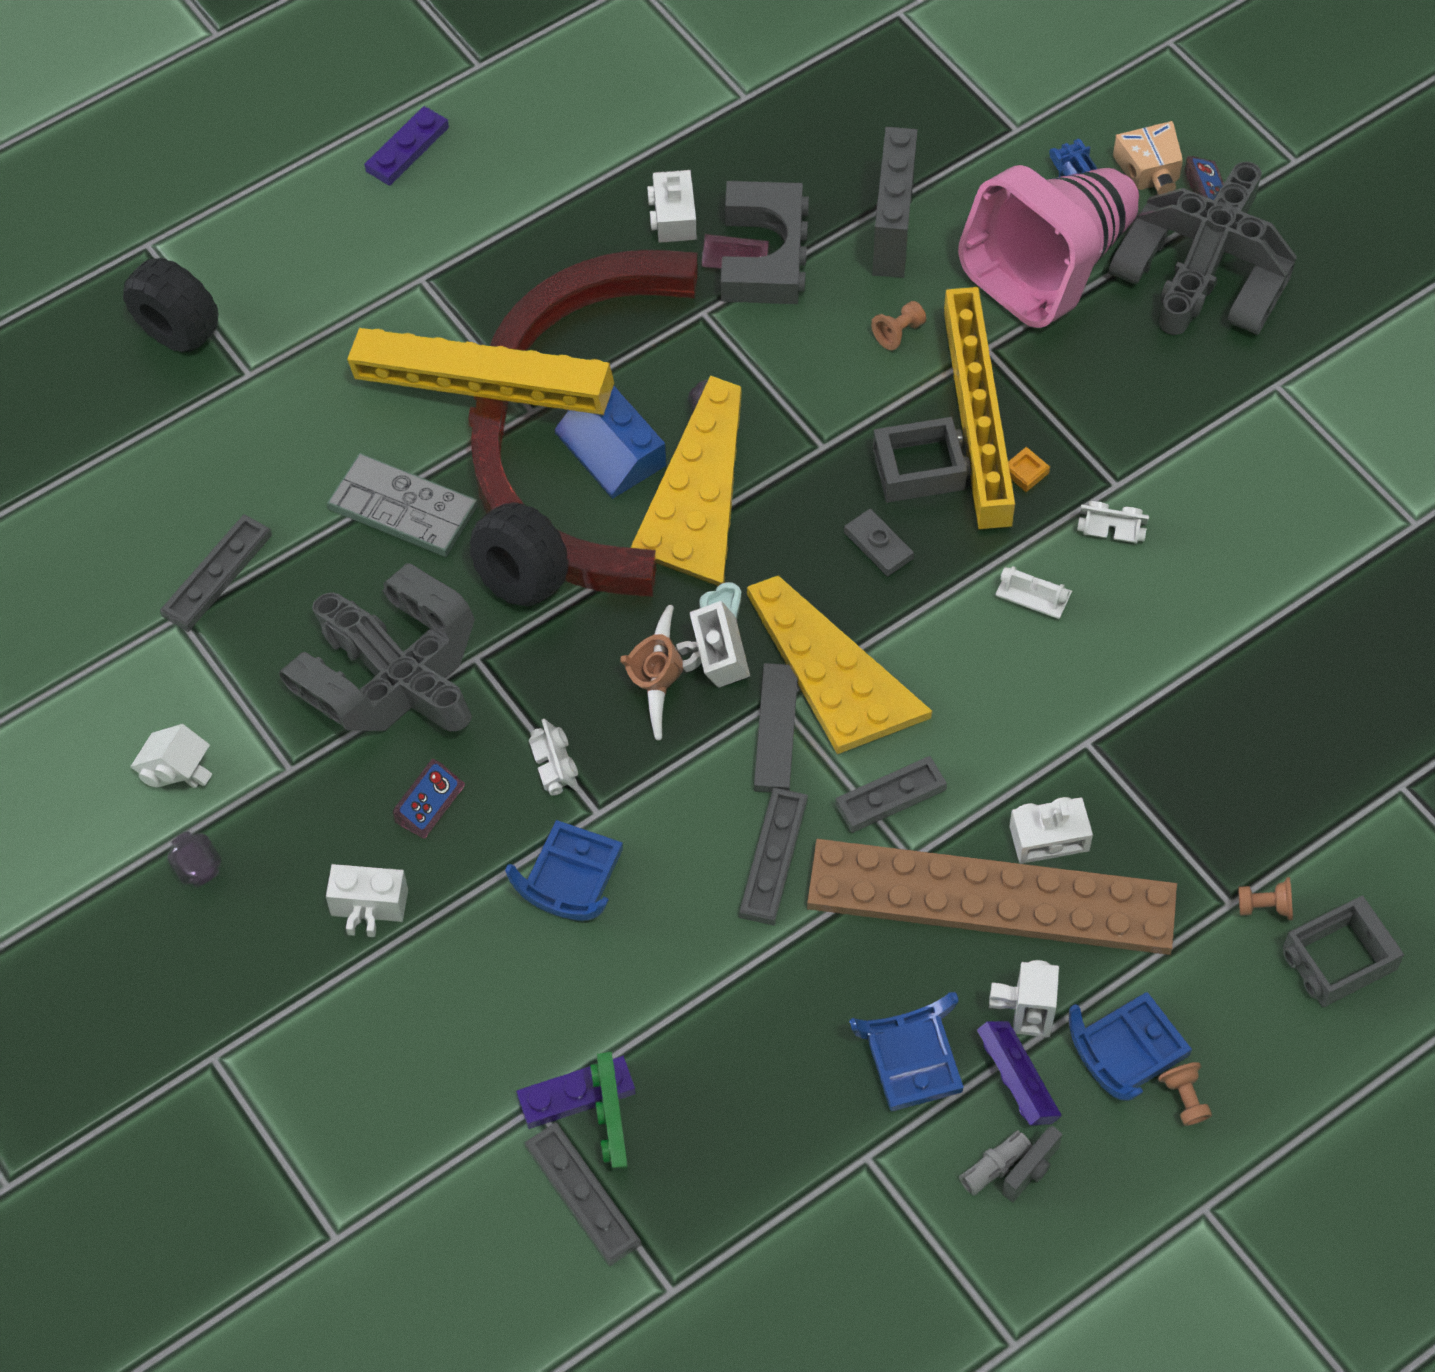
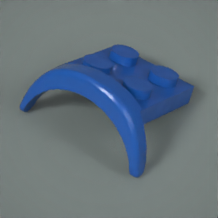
M556 820L528 879L524 878L512 864H508L505 871L514 889L532 905L562 918L588 921L601 915L607 906L609 898L603 897L601 900L600 898L623 851V843Z
M950 992L930 1005L902 1015L878 1020L850 1019L849 1022L853 1033L860 1038L868 1040L890 1112L963 1092L964 1087L941 1021L942 1018L957 1006L958 996L956 992Z
M1148 992L1085 1028L1081 1008L1077 1004L1069 1008V1028L1078 1055L1094 1079L1107 1093L1116 1099L1129 1101L1143 1093L1142 1088L1139 1086L1189 1057L1191 1054V1047Z

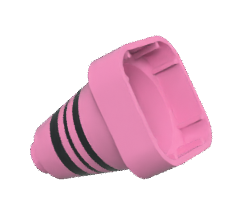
M1022 165L1013 166L985 181L979 187L959 241L958 253L961 265L965 273L975 284L1023 323L1035 328L1045 327L1077 306L1093 266L1134 222L1138 213L1139 192L1137 186L1130 177L1112 168H1101L1045 180L1029 167Z

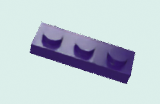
M423 106L364 164L366 172L390 186L449 128L448 119Z
M987 1021L977 1029L983 1040L984 1049L995 1061L1001 1072V1079L1015 1097L1023 1118L1030 1125L1053 1124L1062 1117L1010 1022Z
M624 1056L614 1058L613 1064L618 1100L635 1095V1086ZM591 1066L516 1090L528 1129L595 1108L596 1102L603 1101L601 1086L593 1087Z

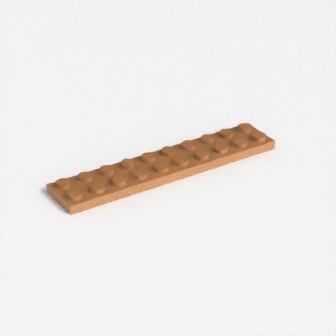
M816 839L807 909L1171 955L1177 883Z

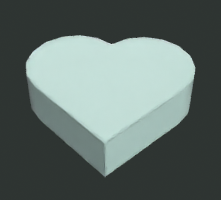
M725 582L720 584L716 591H709L701 596L700 608L722 601L735 615L737 621L741 605V590L736 584Z

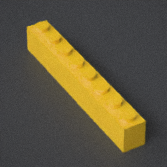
M979 288L946 289L944 318L966 455L969 457L971 465L970 479L978 529L1012 527L1015 500Z
M359 328L347 358L353 376L358 380L600 415L605 413L615 383L610 364L597 359H578L567 355L557 356L533 350L521 351L504 346L478 345L474 342L450 341L440 337L428 338L411 333L386 332L381 329Z

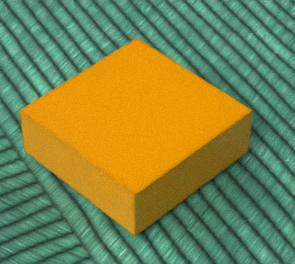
M1027 447L1008 461L1011 480L1025 492L1029 491L1050 472V466Z

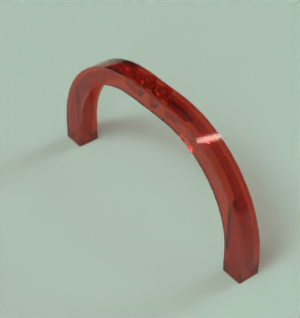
M667 250L623 251L595 257L565 268L544 280L516 303L495 332L490 346H504L509 349L528 351L536 339L558 320L577 309L605 299L631 295L695 298L698 278V253ZM474 396V400H477L476 407L470 408L469 427H472L471 443L475 478L484 508L489 513L504 503L524 504L508 482L501 463L502 440L509 401ZM559 531L568 551L567 559H569V566L565 577L566 582L596 591L653 597L657 570L656 550L601 545L580 540Z

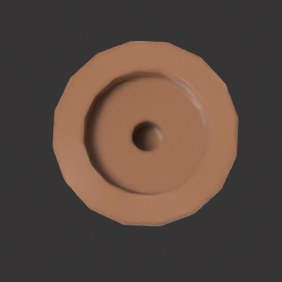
M911 301L904 305L901 310L902 315L896 319L883 314H878L872 319L873 334L884 348L888 350L897 349L900 346L902 330L907 326L918 328L926 322V313L923 307L916 301Z
M1286 877L1284 882L1277 884L1275 892L1252 893L1250 886L1238 887L1240 916L1251 915L1253 908L1276 907L1278 914L1286 916L1289 921L1293 920L1290 877Z
M1199 1062L1178 1066L1158 1077L1160 1083H1165L1171 1090L1179 1091L1186 1109L1180 1114L1184 1126L1194 1125L1212 1117L1209 1105L1199 1103L1192 1085L1199 1077L1198 1070L1202 1067Z

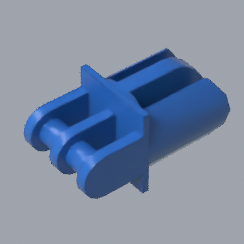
M1080 139L1074 140L1072 145L1065 143L1061 149L1052 148L1049 151L1050 158L1059 171V177L1098 169L1089 156L1090 146L1085 147Z

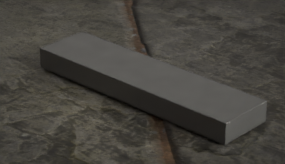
M243 514L160 609L161 616L189 632L272 536L271 529Z
M764 663L754 791L772 792L773 787L790 791L798 681L790 665Z
M773 787L739 911V918L775 926L808 802L807 794Z
M557 1122L524 1142L528 1152L609 1267L641 1246L638 1236Z

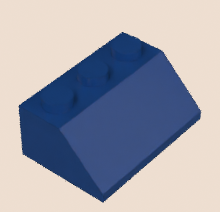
M613 386L604 415L568 410L555 428V434L612 499L666 466L665 442L615 386Z

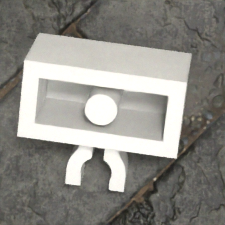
M691 170L653 173V186H647L649 206L655 205V211H650L651 230H658L659 243L697 240Z
M722 601L690 612L696 642L684 641L676 644L677 650L682 655L694 652L689 659L683 660V669L689 672L696 669L702 663L704 674L718 688L750 677L736 617Z
M184 724L151 733L130 767L139 773L140 780L152 787H161L180 781H185L192 788H197L198 784L205 786L212 773L198 764L210 744Z
M1062 797L1054 800L1052 803L1042 805L1024 804L1012 810L1009 827L1020 864L1090 851L1093 833L1082 797L1075 799Z
M331 865L326 900L331 916L349 917L346 924L347 935L355 936V928L361 923V919H365L368 924L366 929L368 937H375L376 935L375 920L403 922L408 894L404 870Z
M1033 960L1029 963L1021 962L1017 987L1000 983L991 984L989 1008L1014 1009L1013 1030L1016 1034L1050 1037L1057 1004L1059 966L1050 965L1042 960Z

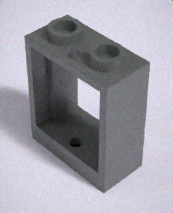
M952 417L874 429L873 452L887 503L965 490L966 476H971V465L969 457L962 455L961 449L964 447L961 429H955ZM946 441L952 462L951 467L899 475L893 449Z
M1363 895L1288 932L1283 945L1285 960L1290 967L1298 970L1303 978L1306 991L1312 998H1317L1323 1008L1398 970L1404 956L1402 950ZM1350 925L1376 963L1330 985L1305 949V946Z

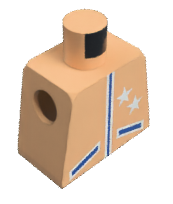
M1172 121L1116 135L1113 157L1124 173L1134 181L1137 189L1143 190L1155 187L1158 194L1176 189L1174 182L1180 178L1182 155Z

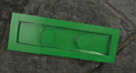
M612 1052L597 1054L598 1064H591L593 1087L601 1086L603 1101L596 1102L598 1124H606L608 1139L601 1140L604 1163L611 1162L612 1171L628 1169L613 1056Z

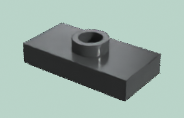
M868 509L844 526V533L887 577L914 559V552L871 509Z
M1053 1126L1048 1127L1005 1178L1002 1195L1011 1202H1014L1033 1179L1039 1182L1051 1166V1163L1048 1162L1049 1159L1060 1147L1063 1133Z

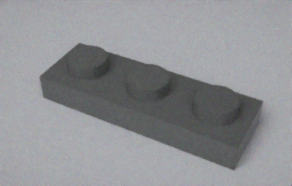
M928 756L837 797L835 805L853 833L947 789V782L931 756Z

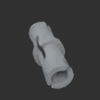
M1016 1130L1002 1144L994 1149L989 1148L983 1153V1158L978 1163L959 1176L961 1184L969 1193L975 1196L998 1176L1004 1177L1009 1172L1008 1168L1025 1156L1032 1148L1030 1141L1023 1133Z

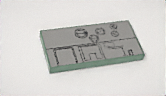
M359 453L328 500L327 506L331 511L447 557L477 509L478 503L474 498Z

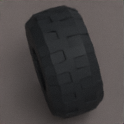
M166 258L146 260L136 268L124 283L123 300L129 313H131L137 324L149 336H152L157 342L171 350L180 352L194 351L218 327V307L212 295L191 272L174 261H169Z
M504 503L482 517L472 529L470 556L473 559L474 568L479 573L483 583L497 597L506 600L510 604L533 606L548 598L563 585L568 572L569 559H567L568 551L566 544L563 543L562 536L558 529L553 526L552 521L547 516L542 515L536 508L528 507L526 504Z

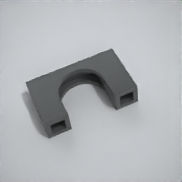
M886 127L875 222L872 276L904 278L918 129Z
M727 181L725 202L726 226L767 228L779 234L785 243L776 252L763 257L722 256L721 302L798 304L799 291H805L806 272H799L800 266H806L807 246H801V240L807 241L808 221H802V215L808 216L809 196H803V183Z

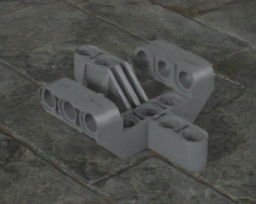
M1248 161L1237 163L1214 200L1185 188L1149 197L1147 204L1138 215L1115 253L1109 268V274L1137 285L1144 272H1149L1152 259L1157 251L1161 252L1169 230L1194 239L1185 263L1178 262L1176 264L1174 279L1166 281L1161 293L1162 308L1159 326L1164 332L1172 335L1183 333L1193 317L1197 318L1202 310L1207 294L1210 295L1217 284V277L1214 275L1224 252L1256 264L1230 310L1228 316L1230 324L1258 335L1292 275L1297 256L1272 223L1247 214L1256 198L1262 174L1258 165Z
M406 563L384 582V589L382 591L387 599L397 608L430 628L404 652L386 633V625L376 615L373 614L371 616L368 612L361 609L354 601H349L334 592L325 593L314 601L312 606L313 612L322 628V634L331 647L335 650L341 647L348 652L347 655L352 661L359 657L375 677L359 690L346 679L344 673L333 671L325 665L320 657L315 659L308 653L301 652L279 671L281 680L294 694L327 715L328 718L343 725L346 730L385 731L411 707L448 731L461 730L470 723L472 718L471 711L460 688L445 679L461 665L475 621L470 607L459 593L410 563Z

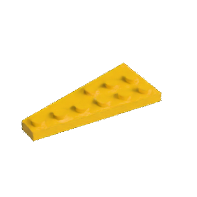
M713 376L709 377L630 548L633 555L717 586L725 583L728 532L734 486V466L737 453V433L742 398L741 386Z
M775 576L747 587V596L786 665H790L797 677L799 688L837 754L931 719L932 710L781 577Z

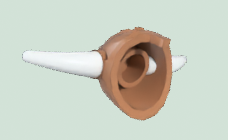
M668 605L664 610L656 627L655 634L636 645L629 655L621 656V663L625 665L633 683L642 689H647L651 724L654 737L658 741L662 739V714L666 689L670 687L683 671V660L670 639V626L674 610L672 605Z

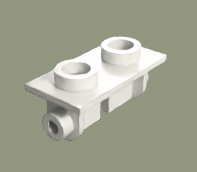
M1090 501L1089 505H1081L1080 514L1087 516L1086 518L1079 517L1077 531L1084 532L1083 535L1107 539L1109 526L1116 527L1114 540L1137 544L1138 541H1145L1147 528H1141L1140 525H1147L1149 515H1142L1143 510L1138 508L1123 507L1122 511L1109 509V505L1106 503Z
M1012 566V568H1004L1000 578L1002 582L995 596L1060 619L1072 591L1065 589L1063 584L1059 586L1016 570V567Z
M543 719L544 730L541 728L533 730L530 733L531 737L529 739L535 761L540 764L549 760L548 763L538 767L543 787L546 791H549L550 795L560 794L563 791L562 787L566 785L577 791L579 787L575 776L578 775V770L565 748L568 746V739L560 727L556 728L546 719Z

